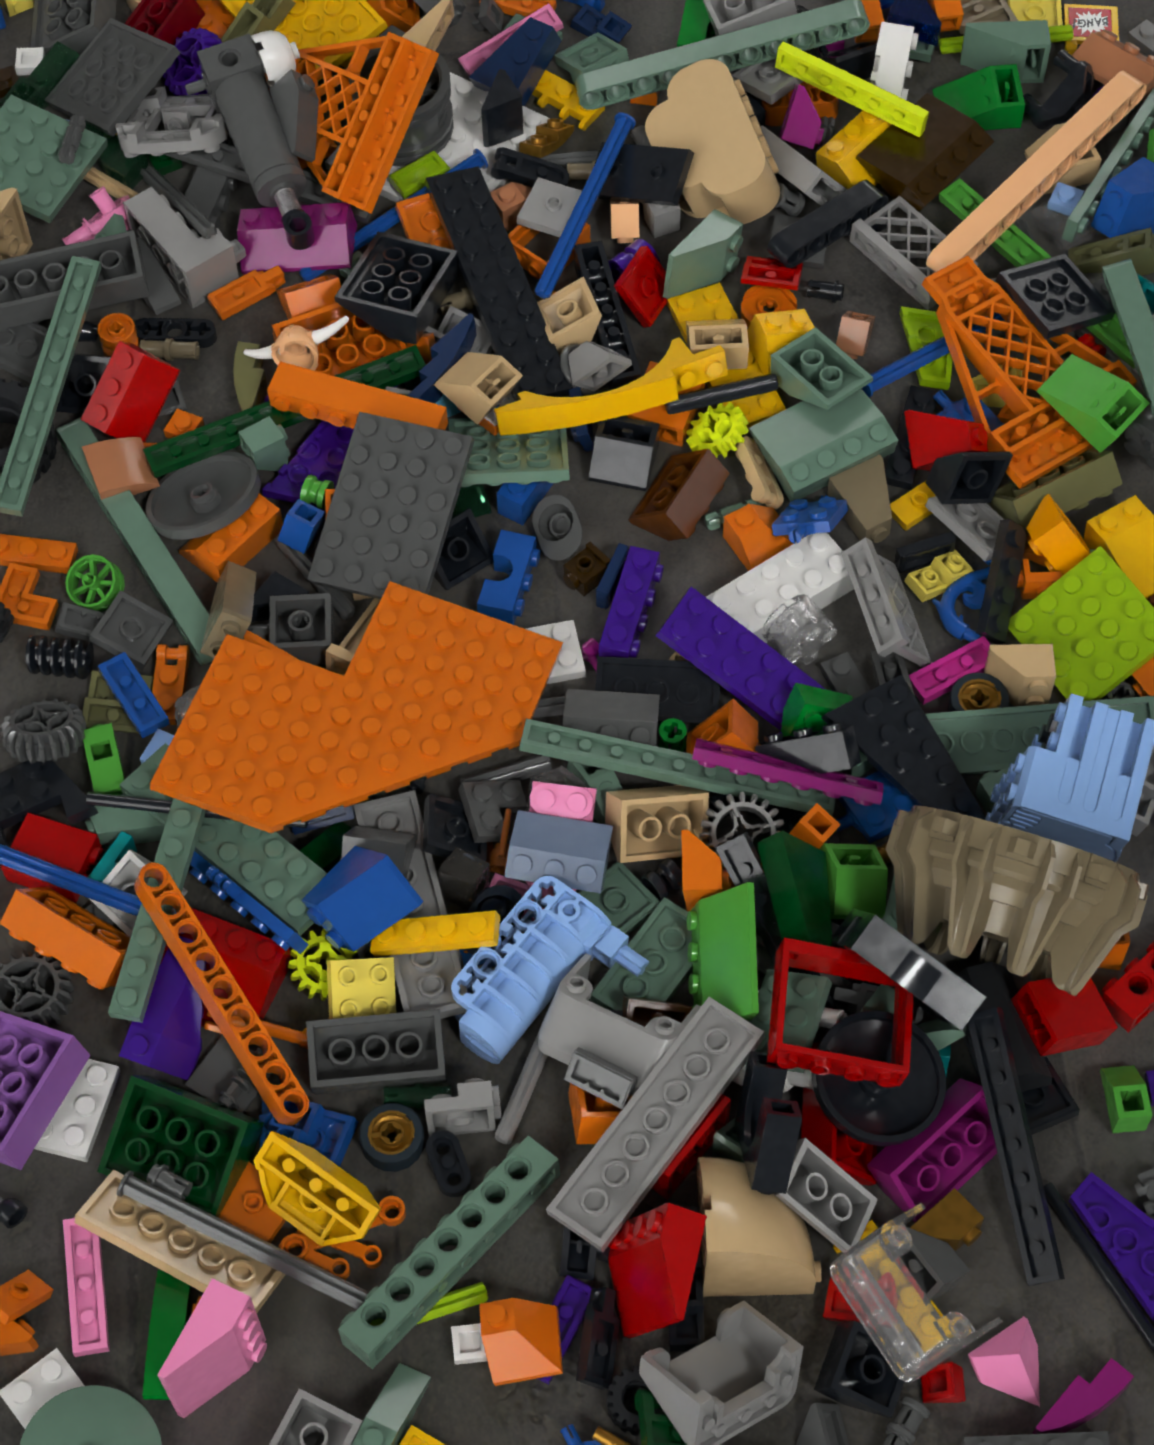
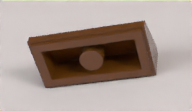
M623 996L622 1003L623 1017L644 1027L651 1019L661 1016L670 1017L681 1023L692 1010V1007L687 1004Z

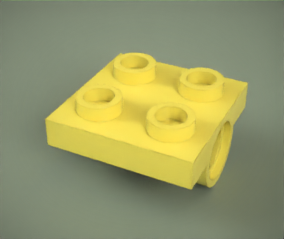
M394 957L327 961L329 1019L396 1013Z

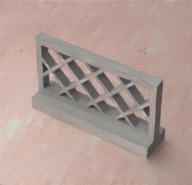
M900 195L865 221L861 218L852 224L849 242L925 309L929 310L936 305V301L922 286L924 279L935 272L928 268L927 265L926 267L913 265L910 262V258H922L927 261L931 253L930 243L939 244L947 236ZM899 207L907 214V218L891 217V212ZM874 224L887 225V233L876 232L871 226ZM891 225L907 226L906 234L890 233ZM910 226L922 227L926 230V235L910 234ZM890 241L906 242V250L895 249L890 244ZM910 242L926 243V251L910 250Z
M866 537L841 552L877 653L882 657H886L894 652L921 667L931 664V658L896 565L878 555L873 542Z

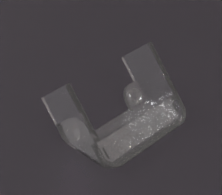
M922 1203L882 1225L838 1256L830 1266V1275L837 1288L892 1371L899 1379L905 1382L918 1380L976 1343L1003 1323L998 1316L978 1330H975L967 1317L961 1313L949 1312L943 1317L939 1316L900 1258L912 1247V1237L905 1225L925 1209Z

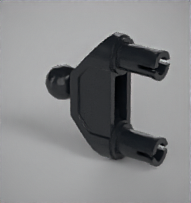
M1066 50L1058 52L1065 61L1055 56L1053 63L1066 72L1068 76L1048 100L1042 105L1031 94L1026 93L1023 95L1024 99L1029 103L1028 105L1025 104L1024 112L1032 118L1034 126L1038 129L1049 130L1054 125L1067 122L1093 98L1094 76L1091 65L1086 61H1078Z

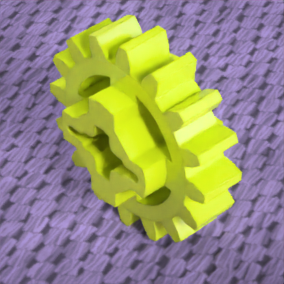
M730 402L726 407L723 403H719L715 409L710 405L707 412L698 413V421L692 420L690 422L693 428L686 431L689 436L686 442L692 452L709 449L716 458L720 454L726 458L728 451L737 450L735 446L737 443H744L745 440L742 435L749 432L746 427L749 422L739 406L734 407Z
M324 928L320 936H316L313 930L309 931L308 941L302 938L309 945L301 955L292 949L290 955L295 959L290 960L288 963V968L296 969L290 976L291 981L300 980L297 990L300 992L305 988L309 989L308 998L310 999L314 997L315 993H320L322 1001H325L328 995L327 970H322V965L319 964L320 959L326 960L327 965L329 960L352 959L358 952V950L353 952L341 947L337 949L341 953V955H338L331 948L335 947L326 939L325 935L327 932ZM317 946V951L313 955L303 957L309 949ZM306 974H310L317 983L308 978Z

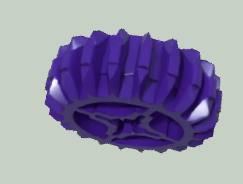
M191 28L189 32H183L182 38L176 37V44L174 46L179 50L180 54L174 60L172 66L163 74V77L166 79L165 85L173 95H188L185 85L202 79V70L197 51L222 43L218 35L207 29ZM203 90V91H201V92H198V93H195V94H192V95L208 94V93H207L206 90Z

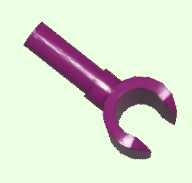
M590 638L582 645L581 653L583 660L590 662L596 671V656L599 654V643L595 639Z

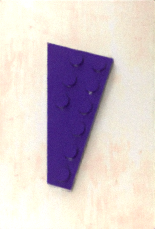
M322 421L297 449V454L288 465L284 464L278 471L279 475L271 484L268 482L262 489L263 496L295 503L300 499L303 483L310 474L316 476L320 481H333L335 489L354 429L345 426L337 427L327 421ZM310 503V505L318 508L316 504Z
M1090 1172L1070 1196L1069 1202L1154 1323V1220Z

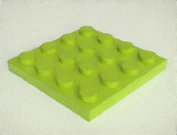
M1099 546L1010 618L1008 629L1021 644H1053L1056 670L1054 685L1066 699L1072 693L1084 697L1083 701L1100 700L1154 657V607L1102 546Z

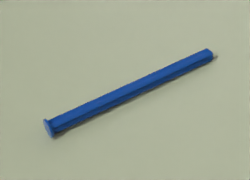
M620 112L615 115V124L535 288V294L541 299L550 298L629 131L636 125L635 119L629 114Z
M476 148L473 150L472 156L446 173L477 166L486 169L488 168V162L483 153ZM426 186L407 199L428 193ZM395 207L355 233L353 253L372 241L377 232L384 233L400 222ZM310 267L301 268L299 274L304 281H311L327 270H311Z
M994 312L993 319L1006 322L999 313ZM972 324V331L985 334L986 327ZM943 336L870 374L873 377V381L861 389L870 398L873 392L950 353L945 337Z
M0 844L1 865L134 916L138 915L141 905L138 896Z

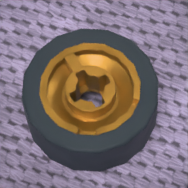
M984 673L967 674L958 679L952 687L948 710L953 712L1008 707V692L1002 682L992 675ZM976 701H981L983 703L981 706H979L978 702Z
M386 1103L375 1107L365 1116L360 1126L359 1138L365 1158L374 1167L383 1171L398 1172L409 1168L419 1159L424 1149L425 1135L419 1116L411 1108L399 1103ZM388 1134H397L394 1142H390V1139L387 1138Z

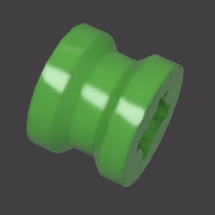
M308 475L301 489L300 500L308 504H316L319 509L325 510V489H334V482L330 480L320 481L316 476Z

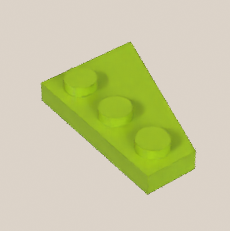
M901 306L899 314L910 353L944 336L936 311ZM948 353L915 370L919 385L949 390L953 363L951 354Z

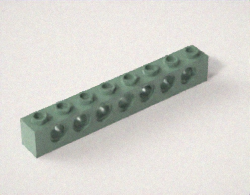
M527 1136L521 1143L514 1144L508 1151L504 1161L498 1167H492L484 1176L483 1182L475 1190L468 1191L463 1196L460 1205L451 1214L448 1213L441 1218L436 1230L428 1238H422L414 1247L413 1253L404 1262H399L393 1267L389 1278L380 1287H374L367 1294L364 1303L355 1312L351 1311L343 1318L338 1328L342 1344L373 1370L561 1175L559 1159L530 1136ZM517 1174H524V1175H526V1176H525L524 1178H522V1179H514V1178H512L513 1176H515V1175H517ZM495 1197L503 1198V1200L498 1203L489 1202L491 1199ZM471 1221L480 1222V1224H478L475 1227L466 1226V1224ZM448 1245L457 1246L452 1251L442 1250L445 1246ZM422 1270H433V1272L427 1276L418 1275L419 1272H421ZM399 1294L409 1295L405 1300H394ZM381 1318L385 1320L378 1326L370 1325L375 1319Z

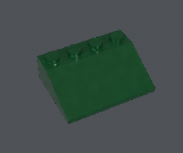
M131 1075L97 1172L108 1176L113 1169L123 1175L131 1170L134 1172L133 1176L147 1182L148 1173L155 1164L160 1166L166 1164L169 1167V1171L187 1181L193 1182L191 1192L188 1197L185 1196L184 1201L219 1217L254 1153L264 1122L151 1076Z

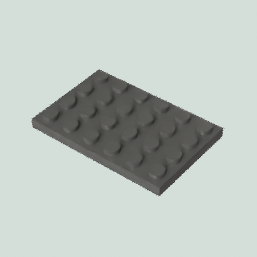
M359 412L307 580L312 584L380 600L389 581L429 595L475 442L474 438L468 435Z

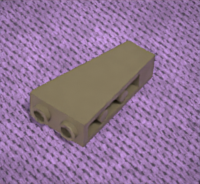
M230 561L227 562L217 582L200 653L215 658L227 634L243 639L252 621L256 582L255 571Z

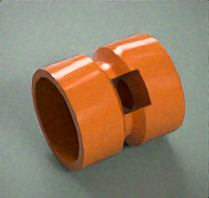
M112 313L100 320L98 335L104 355L112 356L119 341L133 343L139 347L133 319L127 314Z

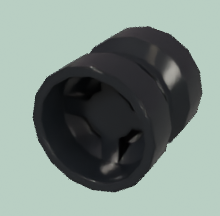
M669 858L659 863L657 870L648 871L641 877L642 884L660 902L664 897L667 898L669 896V892L672 889L677 890L683 886L682 871Z

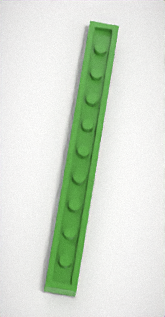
M960 178L939 193V201L962 221L985 200ZM1014 224L991 244L993 248L1015 267L1052 257ZM1116 313L1112 320L1086 327L1121 359L1135 369Z

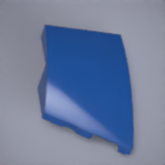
M262 1099V1115H259V1120L264 1122L260 1137V1149L270 1132L274 1131L314 1148L340 1167L359 1122L353 1116L325 1110L321 1104L309 1101V1108L303 1118L296 1125L288 1126L280 1124L275 1120ZM291 1101L284 1102V1107L289 1113H298L295 1103Z

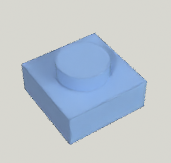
M1058 182L1048 201L1047 209L1070 216L1082 198L1084 190Z

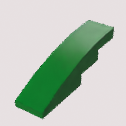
M158 1269L148 1334L142 1394L144 1400H170L157 1375L188 1322L192 1307L190 1299L192 1286Z

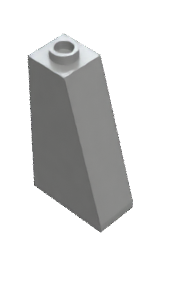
M761 126V131L779 169L778 173L822 206L847 190L766 127Z

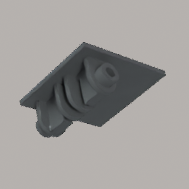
M223 1035L185 1083L187 1088L203 1098L242 1114L259 1093ZM249 1048L253 1055L263 1056L262 1049L257 1048L256 1051H253ZM273 1073L266 1074L267 1080H269Z

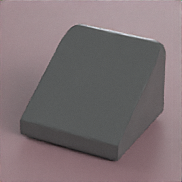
M179 381L174 383L159 417L172 414L176 409H187Z

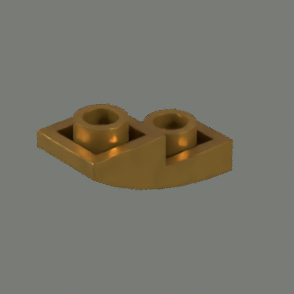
M550 118L547 120V123L536 126V134L531 135L530 139L519 142V152L539 158L545 157L567 141L574 132V125L565 124L563 119Z

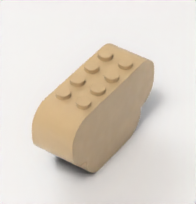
M715 59L695 62L681 69L673 76L667 89L668 100L660 103L650 112L646 119L645 132L651 146L690 149L694 152L678 203L686 215L693 218H705L716 209L743 224H747L765 216L776 206L780 197V186L775 173L779 172V169L761 131L762 129L757 117L754 115L749 98L745 95L746 93L740 79L734 81L728 67Z

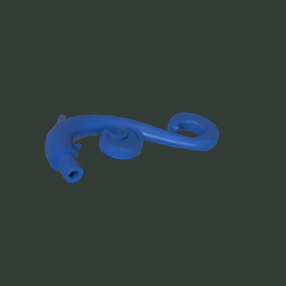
M991 560L984 561L987 565H991ZM990 567L962 576L947 587L940 601L935 598L932 599L944 628L960 641L965 639L971 643L981 636L970 629V625L964 622L963 615L957 616L955 612L956 599L961 593L970 591L972 594L964 593L962 596L964 605L972 610L981 609L986 585L981 581L988 578Z

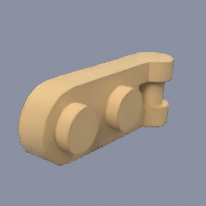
M744 436V443H737L735 445L737 447L735 455L744 467L747 481L752 485L751 498L755 502L765 503L768 507L778 509L782 506L784 497L776 478L755 440Z

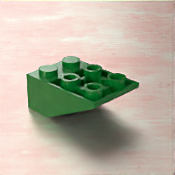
M1017 64L988 66L932 89V94L935 98L975 120L984 130L1021 128L1025 102Z

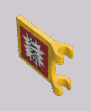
M1064 4V25H1071L1073 27V39L1065 41L1064 50L1068 51L1070 55L1077 50V44L1081 45L1091 32H1099L1105 29L1118 36L1116 40L1119 41L1117 6Z

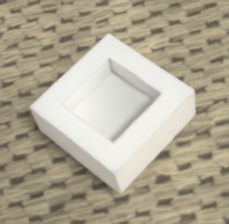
M44 47L17 48L15 61L17 76L44 75Z
M481 1323L451 1327L455 1365L487 1361L481 1337Z

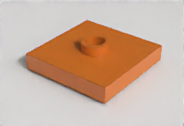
M248 1162L218 1218L271 1243L286 1220L268 1208L260 1183L259 1172L254 1164Z

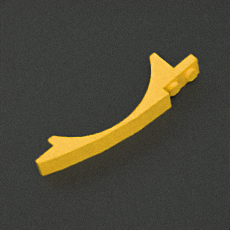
M678 337L671 341L667 353L653 369L637 380L619 388L580 397H552L528 391L517 393L518 401L494 409L498 432L500 436L576 427L630 415L679 400L678 392L728 375L725 350L721 345L693 354L682 339Z

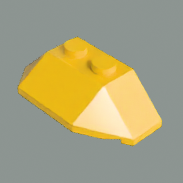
M270 1132L253 1160L256 1170L259 1172L260 1183L268 1208L321 1247L363 1239L381 1210L367 1186L314 1148L277 1132Z

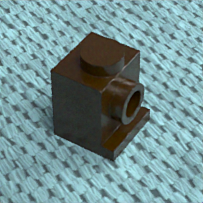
M590 541L586 544L584 550L563 565V579L570 589H576L580 594L586 596L599 585L611 560Z

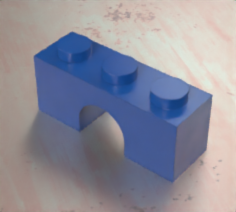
M506 530L500 531L493 553L494 570L507 573L510 576L502 581L484 580L477 602V611L479 613L513 625L516 617L522 616L525 606V599L522 598L524 592H529L531 589L533 574L530 573L532 567L538 566L541 551L536 549V537Z

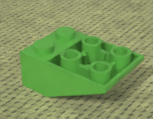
M1073 354L1037 390L1099 453L1113 443L1150 404L1129 382Z

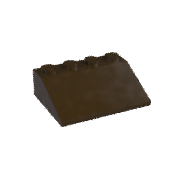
M926 93L915 103V105L929 111L925 131L920 138L892 124L856 157L860 164L893 199L900 195L918 212L924 209L995 142L975 120L929 93Z

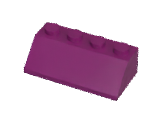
M343 202L300 205L301 209L310 216L315 235L314 243L304 250L293 249L287 243L284 226L281 221L282 216L278 207L241 209L237 236L238 241L246 251V257L240 261L242 274L245 275L255 269L257 272H266L277 265L283 272L300 271L301 268L310 267L311 270L351 268L357 222L350 204Z
M960 1078L946 1091L942 1108L928 1128L907 1142L886 1146L866 1165L880 1189L915 1223L954 1188L958 1191L997 1154L983 1087Z

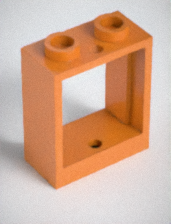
M585 223L575 245L591 242L590 225L588 223ZM518 225L508 234L523 269L528 271L533 278L540 279L548 261L546 262L524 248L540 231ZM574 248L565 267L574 260Z

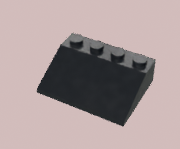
M377 232L335 295V302L388 338L416 345L457 280L458 251Z

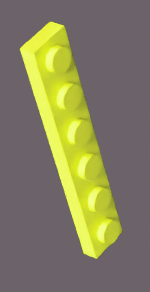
M784 41L778 47L775 68L919 138L925 131L929 111Z

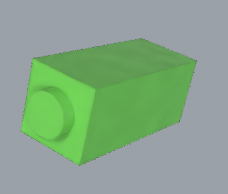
M112 723L105 725L96 724L89 729H85L83 743L94 793L123 794L124 792H122L119 784L126 778Z

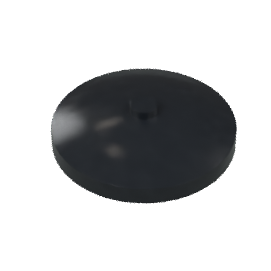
M863 1011L847 1016L836 1023L825 1034L817 1050L891 1063L894 1014L884 1011ZM912 1023L910 1073L900 1087H882L877 1082L867 1080L850 1081L840 1075H817L811 1072L816 1099L827 1118L844 1134L870 1145L891 1146L915 1138L935 1120L945 1099L946 1074L941 1056L930 1038L914 1023Z

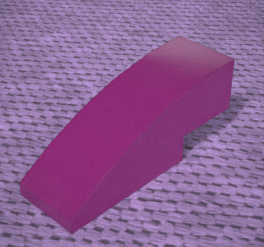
M1112 1358L1090 1384L1078 1375L1038 1423L1032 1434L1066 1433L1078 1428L1114 1403L1129 1387L1134 1376Z

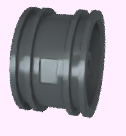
M381 48L370 49L360 72L361 77L369 78ZM440 53L395 157L394 166L408 165L432 151L438 154L451 139L454 124L452 103L450 101V70ZM358 91L352 95L353 101L359 98Z

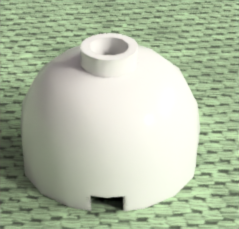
M269 30L251 35L263 64L264 73L267 74L268 80L266 82L269 89L291 69L296 71L295 59L300 58V54L295 42L289 43L286 36L279 31Z

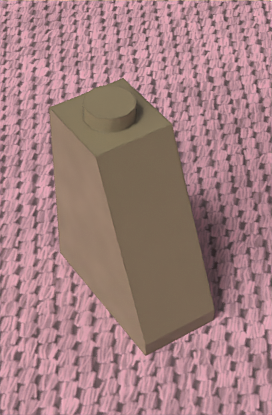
M877 455L829 478L827 496L835 497L836 500L846 499L848 512L843 518L857 538L862 540L866 537L874 543H879L890 535L892 513L882 456Z

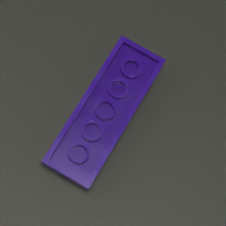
M692 586L686 591L655 635L780 731L782 728L783 708L795 683L825 689Z

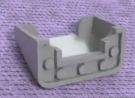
M743 1300L731 1308L724 1309L717 1319L716 1336L671 1361L670 1354L663 1348L658 1347L647 1351L641 1356L639 1374L686 1445H720L782 1409L791 1401L797 1389L803 1346Z

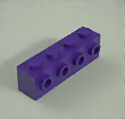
M630 546L599 643V657L637 658L641 640H638L640 632L645 633L649 617L646 613L648 607H653L656 597L654 587L656 582H661L664 565L659 564L660 552Z

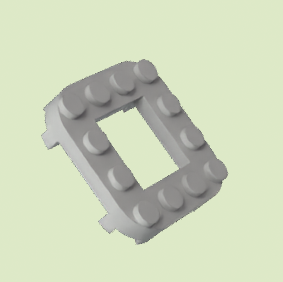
M165 86L155 88V95L146 96L126 123L116 124L120 147L126 158H133L140 154L161 156L170 152L184 155L199 150L213 153L220 149L219 144L225 141L230 134L222 114H217L210 94L167 97ZM165 110H187L190 117H199L195 119L190 129L155 131L163 119L162 113Z

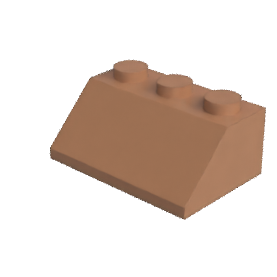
M1103 29V31L1091 32L1072 56L1078 61L1088 62L1092 67L1094 79L1104 85L1123 70L1147 85L1146 93L1141 100L1145 101L1154 88V56H1144L1139 53L1140 48L1132 43H1121L1116 40L1118 36L1111 31Z

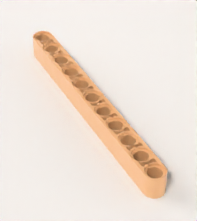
M1124 70L1120 71L931 251L926 261L927 267L937 272L967 255L974 262L1142 100L1146 93L1147 85Z

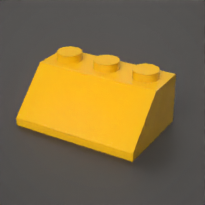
M864 110L861 111L816 152L817 167L847 190L863 180H868L876 186L878 182L860 164L856 157L892 124Z

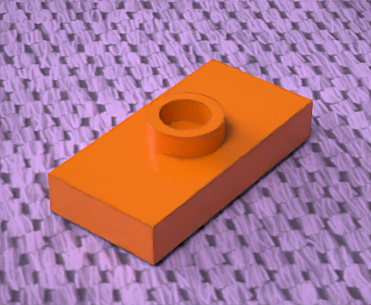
M29 1269L0 1286V1321L4 1325L9 1324L50 1299L54 1289Z

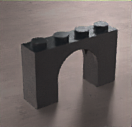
M751 1051L744 1075L735 1127L751 1190H757L767 1195L774 1194L775 1192L786 1194L802 1115L797 1101L781 1100L788 1070L779 1067L775 1063L767 1062L768 1053Z

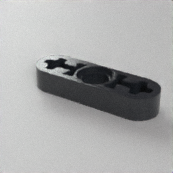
M142 318L135 322L139 344L142 339L165 341L166 338H173L174 341H198L200 348H207L212 346L217 340L215 325L208 319ZM172 329H180L183 331L182 334L177 337H170L167 335L168 332ZM202 331H207L204 336H200Z

